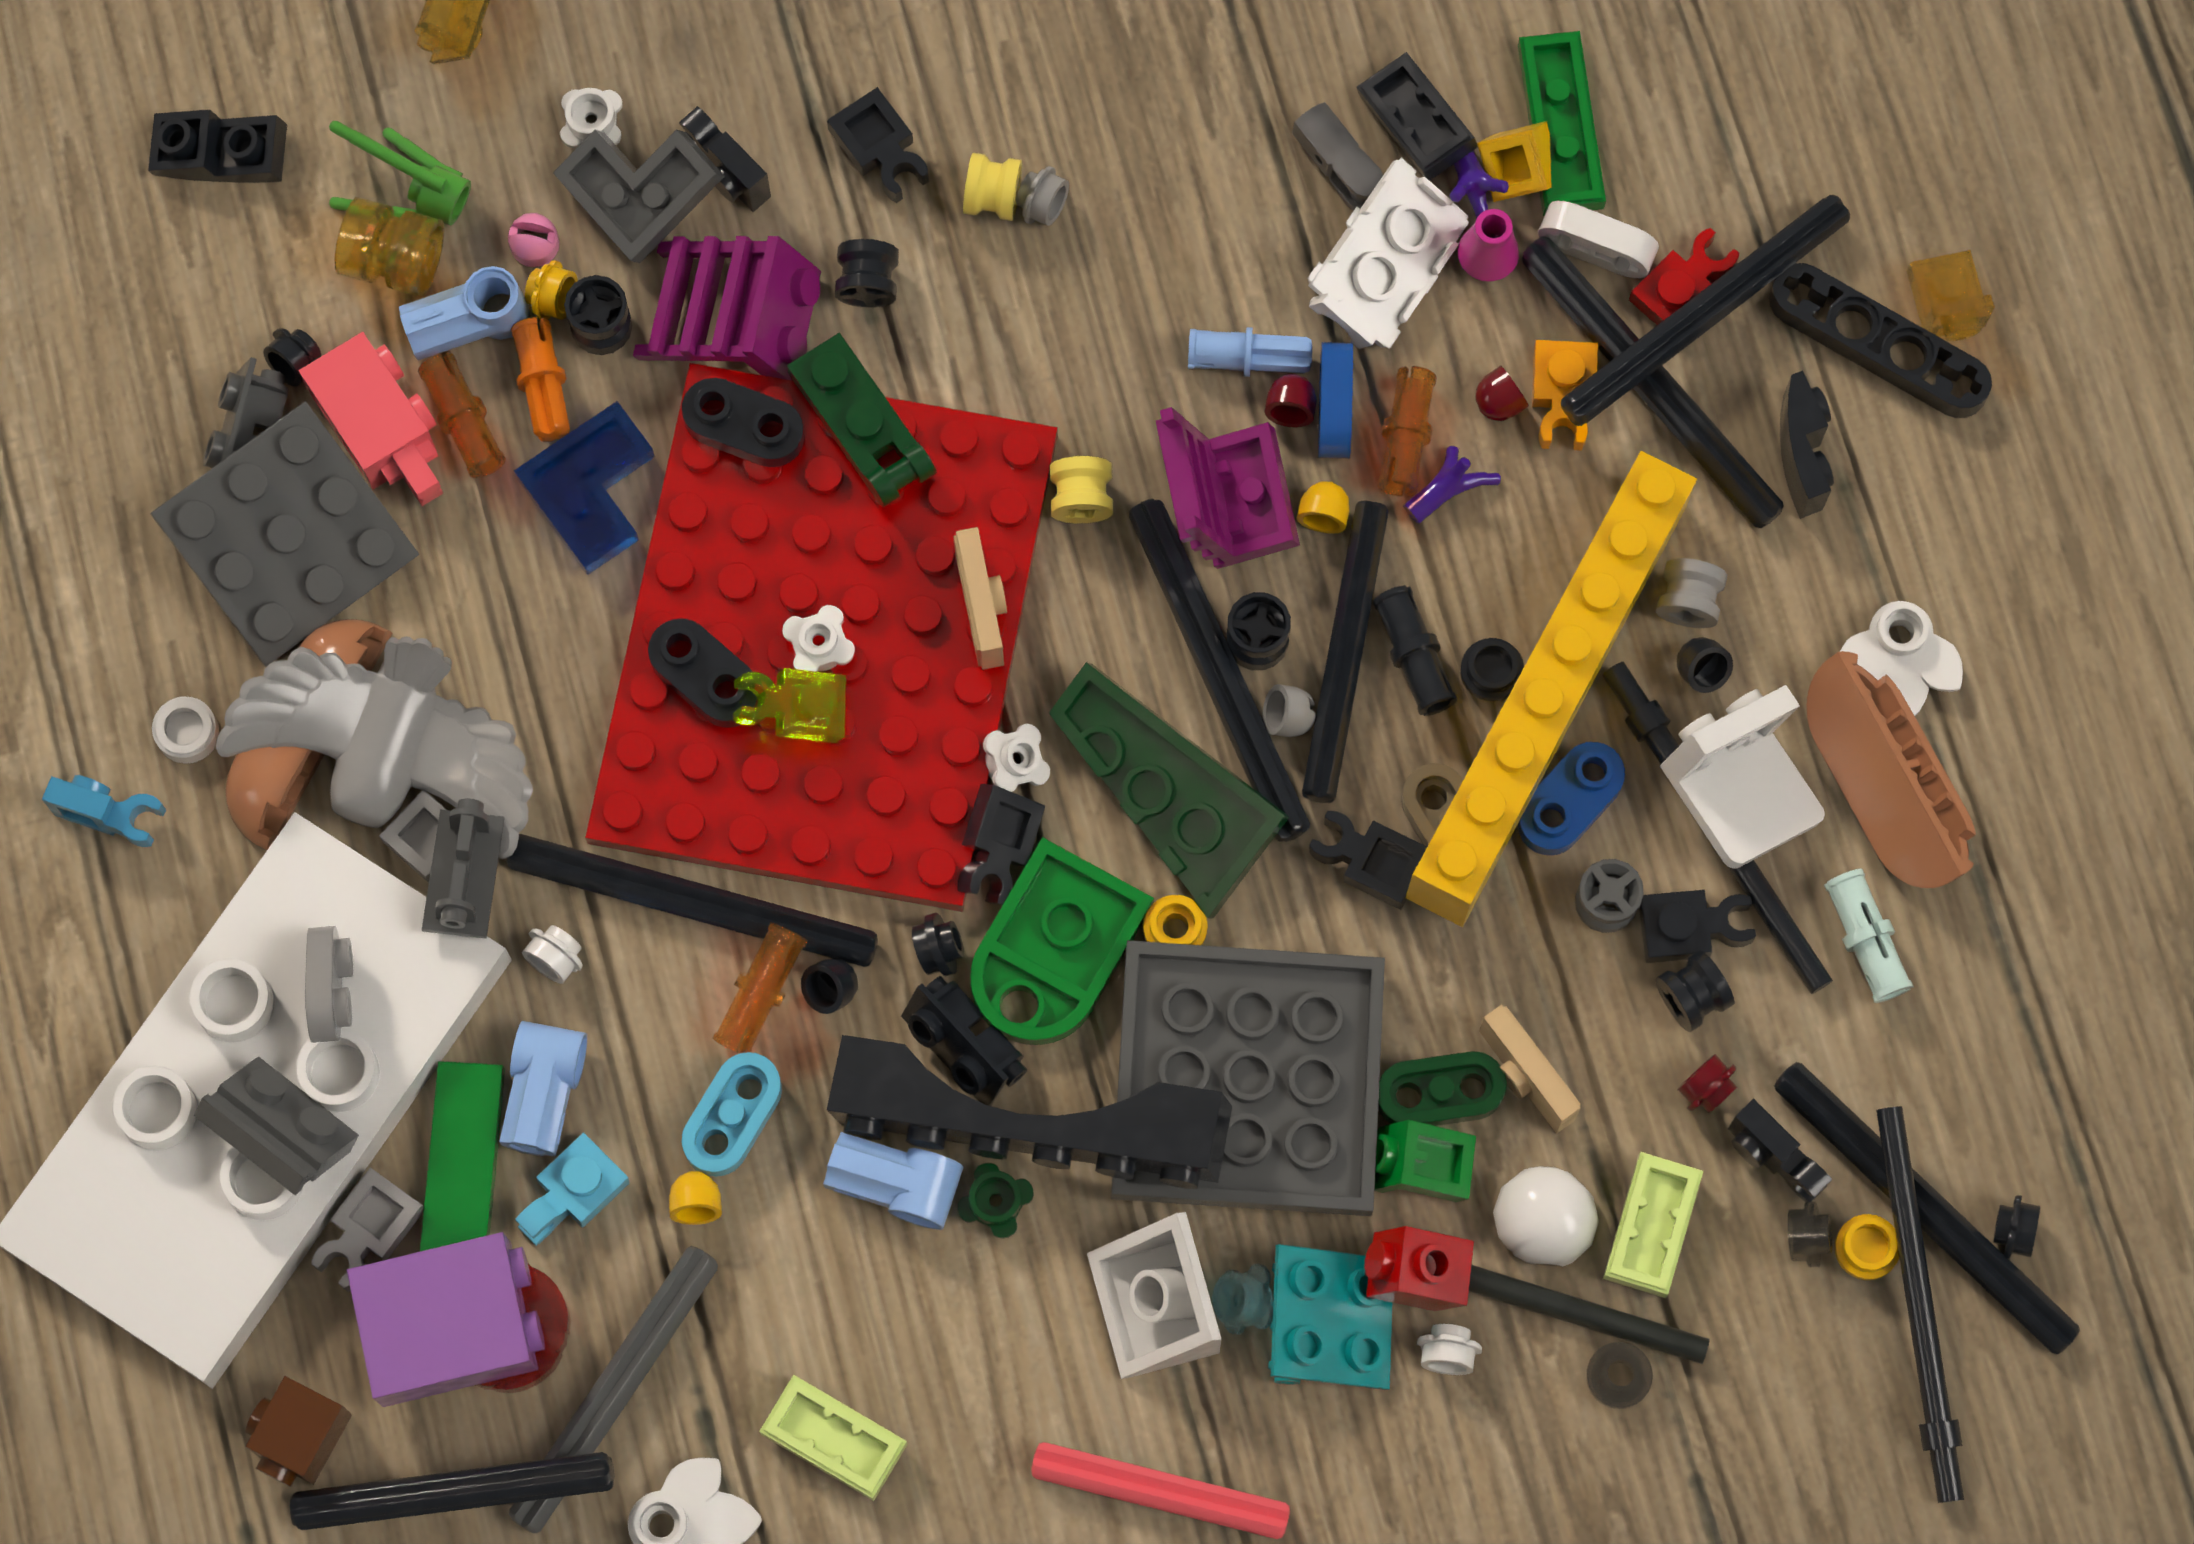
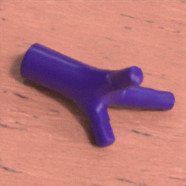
M1475 150L1454 164L1458 181L1456 187L1450 193V199L1453 202H1459L1463 196L1467 195L1476 219L1483 211L1488 210L1487 191L1501 193L1508 191L1509 184L1507 181L1492 178L1483 170Z
M1449 446L1446 450L1444 464L1439 473L1427 486L1406 502L1403 507L1410 517L1420 524L1442 504L1464 491L1481 485H1499L1501 482L1500 474L1486 472L1464 474L1471 466V462L1465 457L1458 461L1459 449L1455 446Z

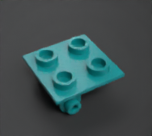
M1281 1244L1276 1245L1275 1263L1272 1264V1272L1275 1273L1274 1300L1270 1307V1310L1273 1311V1322H1270L1272 1352L1271 1361L1268 1362V1369L1271 1370V1376L1274 1377L1275 1383L1295 1385L1300 1384L1301 1380L1382 1390L1390 1389L1393 1303L1366 1297L1368 1277L1365 1273V1255Z

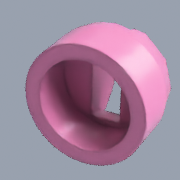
M538 213L523 214L514 220L508 233V243L514 258L519 263L528 267H540L552 261L559 250V237L554 224L548 218ZM527 230L545 233L548 236L547 240L537 236L521 234V232Z

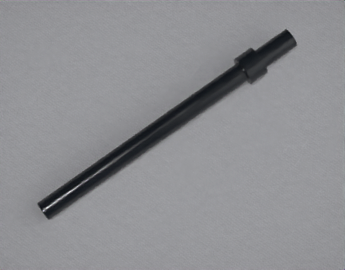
M1624 661L1609 668L1602 676L1629 715L1625 722L1637 741L1642 742L1645 740L1659 763L1662 764L1679 747L1666 727L1671 721L1657 700L1649 701ZM1753 860L1739 868L1728 867L1745 894L1751 897L1752 905L1809 992L1814 994L1830 984L1833 980L1756 862Z
M1902 1106L1882 1108L1876 1110L1925 1418V1424L1919 1425L1923 1451L1930 1450L1938 1503L1964 1500L1956 1450L1957 1446H1963L1959 1420H1952L1903 1108Z

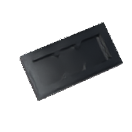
M1407 52L1356 87L1365 104L1420 174L1429 181L1478 148L1475 137Z

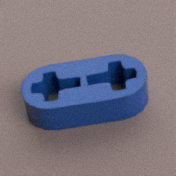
M1321 343L1318 458L1350 459L1353 343Z

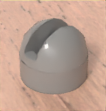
M1281 684L1274 685L1269 690L1263 706V722L1268 733L1277 736L1294 737L1308 732L1316 719V714L1312 710L1315 702L1310 694L1298 687Z

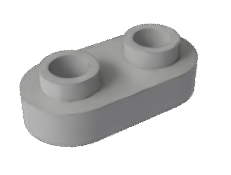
M336 926L308 928L305 1009L309 1038L312 1043L339 1041L341 1027H350L352 1025L350 991L348 987L342 988V978L353 976L352 945L350 938L339 939Z

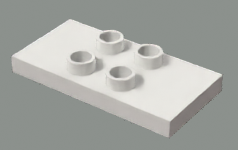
M294 812L0 1223V1247L213 1389L438 1066V1061H442L512 959L506 948L488 936L487 939L422 932L426 896ZM336 926L339 939L350 938L352 945L353 976L342 978V988L348 987L350 991L352 1025L350 1027H341L339 1041L312 1043L309 1038L305 1009L308 928ZM258 1056L304 1091L312 1100L319 1103L359 1134L348 1155L313 1182L309 1180L305 1183L297 1195L292 1194L194 1116L201 1099L205 1095H213L217 1092L221 1083Z

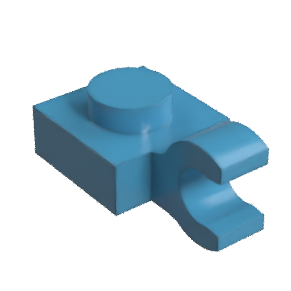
M74 775L70 783L51 776L42 801L55 816L112 836L115 833L122 835L129 842L139 847L152 846L154 841L152 836L143 830L134 828V822L136 817L143 812H152L156 815L164 816L166 808L156 797L149 794H136L123 802H115L111 796H108L111 789L96 780Z

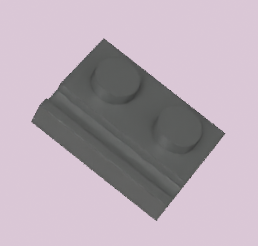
M259 1056L221 1083L217 1092L213 1095H205L194 1114L198 1120L294 1195H297L309 1180L313 1182L348 1155L359 1134L319 1103L312 1100L304 1091Z

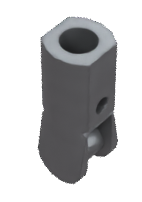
M1325 102L1318 104L1302 114L1294 122L1292 134L1325 176H1329L1330 182L1346 205L1352 210H1355L1356 207L1360 209L1382 178L1383 173L1371 158L1359 148V144Z

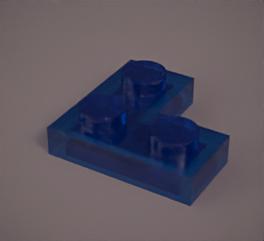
M618 401L514 470L516 479L587 575L639 541L637 532L606 490L653 459L655 455L653 448Z

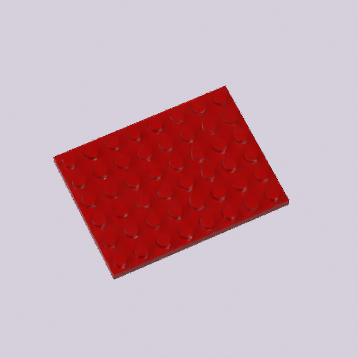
M690 363L585 836L587 844L963 912L967 894L958 891V878L962 869L970 862H973L975 850L962 845L980 785L989 784V770L986 766V752L984 751L983 743L989 733L996 730L999 731L1050 477V464L1053 462L1058 437V427L885 397L916 442L926 451L937 473L921 484L915 479L898 490L899 498L882 507L794 381ZM721 378L790 404L799 413L803 423L805 438L801 452L793 461L786 465L766 467L697 441L686 429L682 415V402L686 392L691 386L703 379ZM710 400L704 404L702 411L707 415H716L723 410L725 405L719 400ZM767 422L761 427L760 432L764 436L774 437L782 431L783 426L778 422ZM893 449L876 461L886 469L901 458ZM978 527L988 577L1000 575L1007 606V613L996 615L1003 646L1004 665L983 670L982 666H978L953 537L956 535V531ZM823 606H835L843 613L844 621L841 627L845 638L854 644V656L846 665L837 664L829 670L817 671L813 676L801 675L794 668L793 661L796 654L792 642L787 641L783 636V625L792 616L806 618L818 614ZM673 619L692 620L706 629L754 672L758 680L761 699L757 712L749 721L731 728L714 725L655 674L649 659L648 645L652 634L660 625ZM818 635L813 638L812 642L814 645L820 646L825 642L823 636ZM676 641L670 646L668 653L673 657L681 658L691 651L692 645L686 641ZM725 681L717 686L715 694L720 698L728 699L738 692L739 687L734 682Z

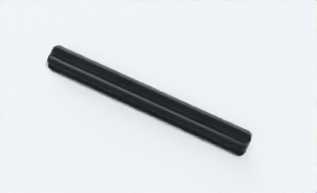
M1364 500L1359 501L1355 506L1302 788L1303 797L1314 802L1332 803L1337 794L1389 514L1388 507L1378 502Z
M599 1452L295 1492L290 1498V1516L292 1524L297 1526L298 1529L309 1530L609 1491L614 1486V1466L611 1457L606 1453Z

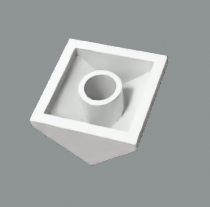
M1186 1212L1173 1214L1087 1253L1121 1379L1131 1378L1220 1353L1221 1336Z

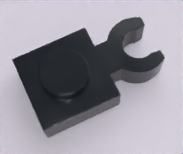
M878 87L827 120L829 132L862 176L876 167L881 170L883 190L892 201L898 203L903 199L902 189L894 180L899 173H913L922 185L929 182L928 168L925 161L913 152L903 151L914 143L913 133Z
M697 106L679 122L688 136L725 176L715 187L726 199L734 202L739 198L754 212L771 197L767 173L726 131L722 134L702 109Z
M981 784L962 845L977 852L974 861L967 864L959 875L958 891L977 895L982 879L987 876L989 890L986 894L985 902L1003 905L1013 888L1012 877L1009 872L1010 864L1026 866L1045 805L996 785Z
M1327 811L1324 817V825L1337 830L1341 834L1342 839L1333 846H1327L1320 841L1312 839L1309 844L1311 856L1324 864L1332 865L1341 862L1349 864L1344 874L1345 883L1402 910L1407 900L1405 897L1412 874L1427 846L1374 820L1365 836L1355 832L1351 820L1346 815L1337 811Z
M1705 890L1643 895L1639 911L1646 963L1687 960L1698 951H1703L1710 957L1713 952L1711 939H1719L1730 947H1744L1753 943L1756 937L1755 929L1737 930L1728 921L1730 913L1735 911L1743 912L1750 909L1752 905L1751 897L1735 894L1725 898L1718 907L1707 908Z
M1754 1098L1735 1116L1728 1127V1130L1735 1136L1731 1141L1732 1145L1749 1164L1757 1169L1765 1165L1773 1174L1778 1172L1790 1188L1808 1205L1832 1181V1178L1822 1167L1799 1149L1801 1144Z

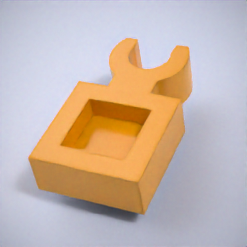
M1552 340L1535 341L1532 407L1550 408V411L1542 419L1538 435L1542 449L1550 448L1552 430L1558 426H1565L1574 433V450L1582 451L1588 434L1587 423L1582 426L1574 425L1562 410L1561 400L1597 372L1598 343Z

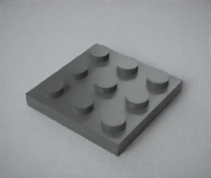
M306 401L150 513L265 667L420 555Z

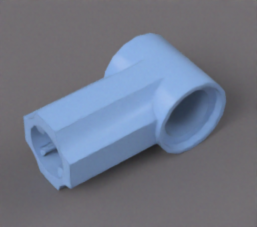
M495 266L479 269L469 277L465 284L399 306L400 318L405 334L418 361L485 337L499 340L512 338V326L518 321L529 318L530 315L529 304L526 303L525 297L513 275L504 268ZM494 295H510L507 305L498 312L489 313L483 311L485 303Z
M521 1021L511 1055L510 1075L514 1079L499 1141L502 1146L532 1155L556 1156L570 1091L577 1088L582 1075L587 1050V1033Z
M841 1132L837 1142L834 1144L823 1184L826 1189L887 1207L890 1214L907 1222L926 1228L942 1230L961 1177L963 1166L953 1159L931 1151L909 1148L907 1152Z

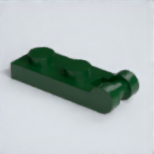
M840 332L787 365L789 376L882 507L899 498L898 490L915 479L921 484L937 473L926 451L913 438ZM894 449L901 459L884 469L876 460Z

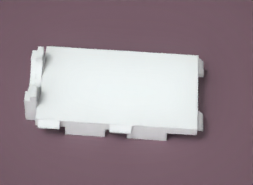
M1403 158L1391 163L1360 209L1356 207L1346 221L1347 229L1324 263L1318 262L1307 278L1309 281L1308 286L1319 295L1310 300L1309 307L1317 314L1325 315L1338 323L1349 334L1348 336L1351 337L1350 342L1358 349L1372 346L1374 343L1380 348H1391L1401 333L1397 328L1409 319L1425 293H1428L1438 278L1437 274L1440 273L1459 245L1456 241L1469 223L1466 220L1468 215L1455 203H1452L1453 201L1427 178L1415 176L1417 171Z

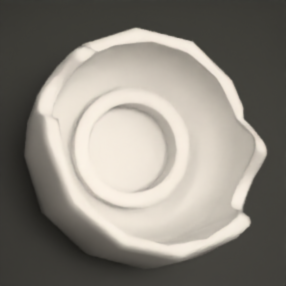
M1539 1166L1521 1171L1501 1187L1493 1211L1499 1239L1507 1249L1513 1252L1514 1256L1530 1264H1550L1563 1267L1573 1263L1592 1246L1599 1223L1594 1198L1591 1193L1571 1173L1555 1167Z

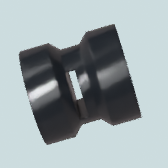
M599 275L584 277L572 285L567 292L564 306L573 339L578 346L588 353L597 355L614 353L622 348L630 338L633 325L625 292L620 285L609 277ZM590 322H591L592 324L598 325L599 327H595V326L591 325Z
M1265 592L1250 593L1242 596L1233 604L1228 615L1226 641L1235 661L1240 666L1249 670H1266L1274 667L1284 658L1289 645L1291 616L1286 605L1279 598Z

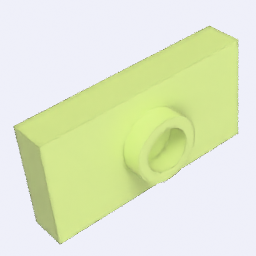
M1640 1152L1603 1279L1663 1298L1668 1296L1703 1175L1702 1170Z
M794 1374L759 1431L762 1436L873 1501L908 1444L906 1440Z

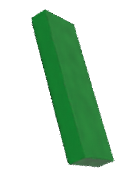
M1580 31L1519 37L1518 52L1529 125L1547 121L1550 132L1552 188L1539 191L1543 216H1545L1551 202L1554 201L1570 202L1592 211L1602 210L1606 204Z
M438 1061L420 1252L490 1235L505 1068L503 1065Z

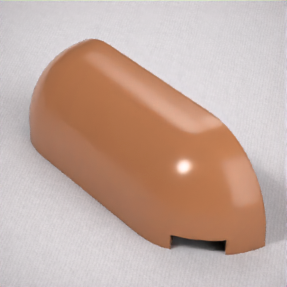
M343 619L330 622L316 629L301 642L298 648H308L318 656L328 652L336 653L345 664L359 663L367 671H372L393 633L369 621ZM265 747L237 754L227 776L226 802L231 818L239 831L252 843L268 850L286 825L325 754L299 747Z
M1846 651L1837 652L1820 666L1808 690L1806 704L1807 719L1812 737L1883 865L1895 877L1911 886L1936 888L1951 883L1967 873L1974 865L1968 859L1969 849L1967 840L1976 835L1971 817L1904 696L1892 679L1885 675L1877 680L1871 673L1857 664V654Z

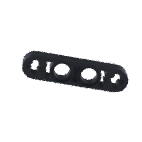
M1795 263L1775 278L1769 294V302L1774 315L1783 323L1945 415L1954 418H1968L1976 414L1984 406L1992 388V378L1986 365L1977 358L1815 266L1806 263ZM1801 283L1810 288L1807 296L1809 300L1803 299L1796 306L1788 301L1789 289L1794 290ZM1827 297H1830L1835 302L1830 306L1825 322L1822 323L1816 318L1821 307H1824ZM1846 311L1861 313L1870 325V332L1860 339L1847 338L1836 327V318ZM1900 342L1913 343L1921 349L1924 355V364L1915 370L1901 369L1892 361L1890 349ZM1937 358L1943 361L1944 364L1931 385L1924 380L1929 376ZM1963 375L1972 380L1970 385L1972 393L1966 392L1960 399L1951 394L1953 389L1951 381L1957 382Z

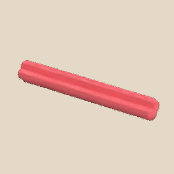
M1046 1442L1039 1443L1031 1467L1032 1476L1039 1480L1274 1539H1280L1284 1536L1290 1515V1506L1285 1502Z

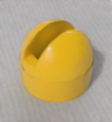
M1318 482L1308 488L1307 492L1303 494L1296 519L1302 526L1313 531L1328 534L1341 533L1346 529L1350 512L1349 497L1341 486L1333 482Z
M689 1171L680 1175L671 1185L669 1194V1216L671 1220L680 1224L699 1225L713 1222L721 1217V1193L716 1182L707 1174L700 1171Z

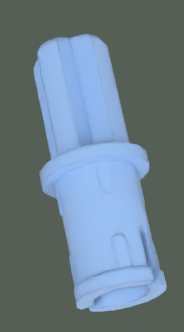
M1246 327V333L1190 329L1188 369L1244 371L1245 377H1250V370L1306 373L1310 371L1312 365L1313 345L1308 337L1253 334V327Z

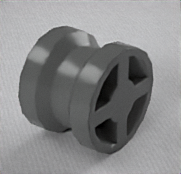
M1603 859L1592 864L1583 874L1575 896L1576 911L1581 921L1589 928L1602 933L1617 932L1627 927L1635 918L1644 895L1643 882L1638 872L1632 866L1618 859ZM1603 903L1614 904L1618 910H1615L1614 907L1599 906Z

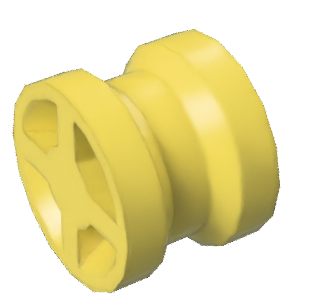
M972 153L965 184L963 213L977 215L984 210L995 212L1002 220L1013 221L1017 208L1016 198L1021 183L1022 160L1009 158L1004 163L991 162L985 154Z
M1073 456L1056 460L1050 464V481L1057 486V495L1051 500V517L1058 521L1075 524L1099 522L1110 518L1113 515V499L1106 494V484L1112 479V463L1099 457Z

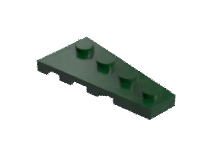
M1086 662L1050 710L1049 714L1095 774L1103 779L1120 801L1119 805L1133 823L1141 828L1159 851L1158 855L1174 875L1179 877L1195 898L1194 901L1207 918L1213 919L1288 820L1289 816L1100 669Z

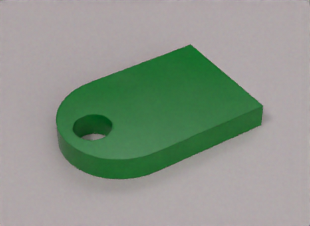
M1042 837L981 941L972 961L971 990L973 1000L982 1013L983 1020L989 1027L991 1025L994 1026L1007 1039L1026 1045L1049 1044L1062 1040L1074 1033L1092 1013L1126 954L1127 940H1134L1144 922L1146 912L1154 903V898ZM1014 991H1025L1031 994L1038 1003V1010L1034 1017L1023 1023H1014L1006 1019L1000 1010V1006L1008 994Z

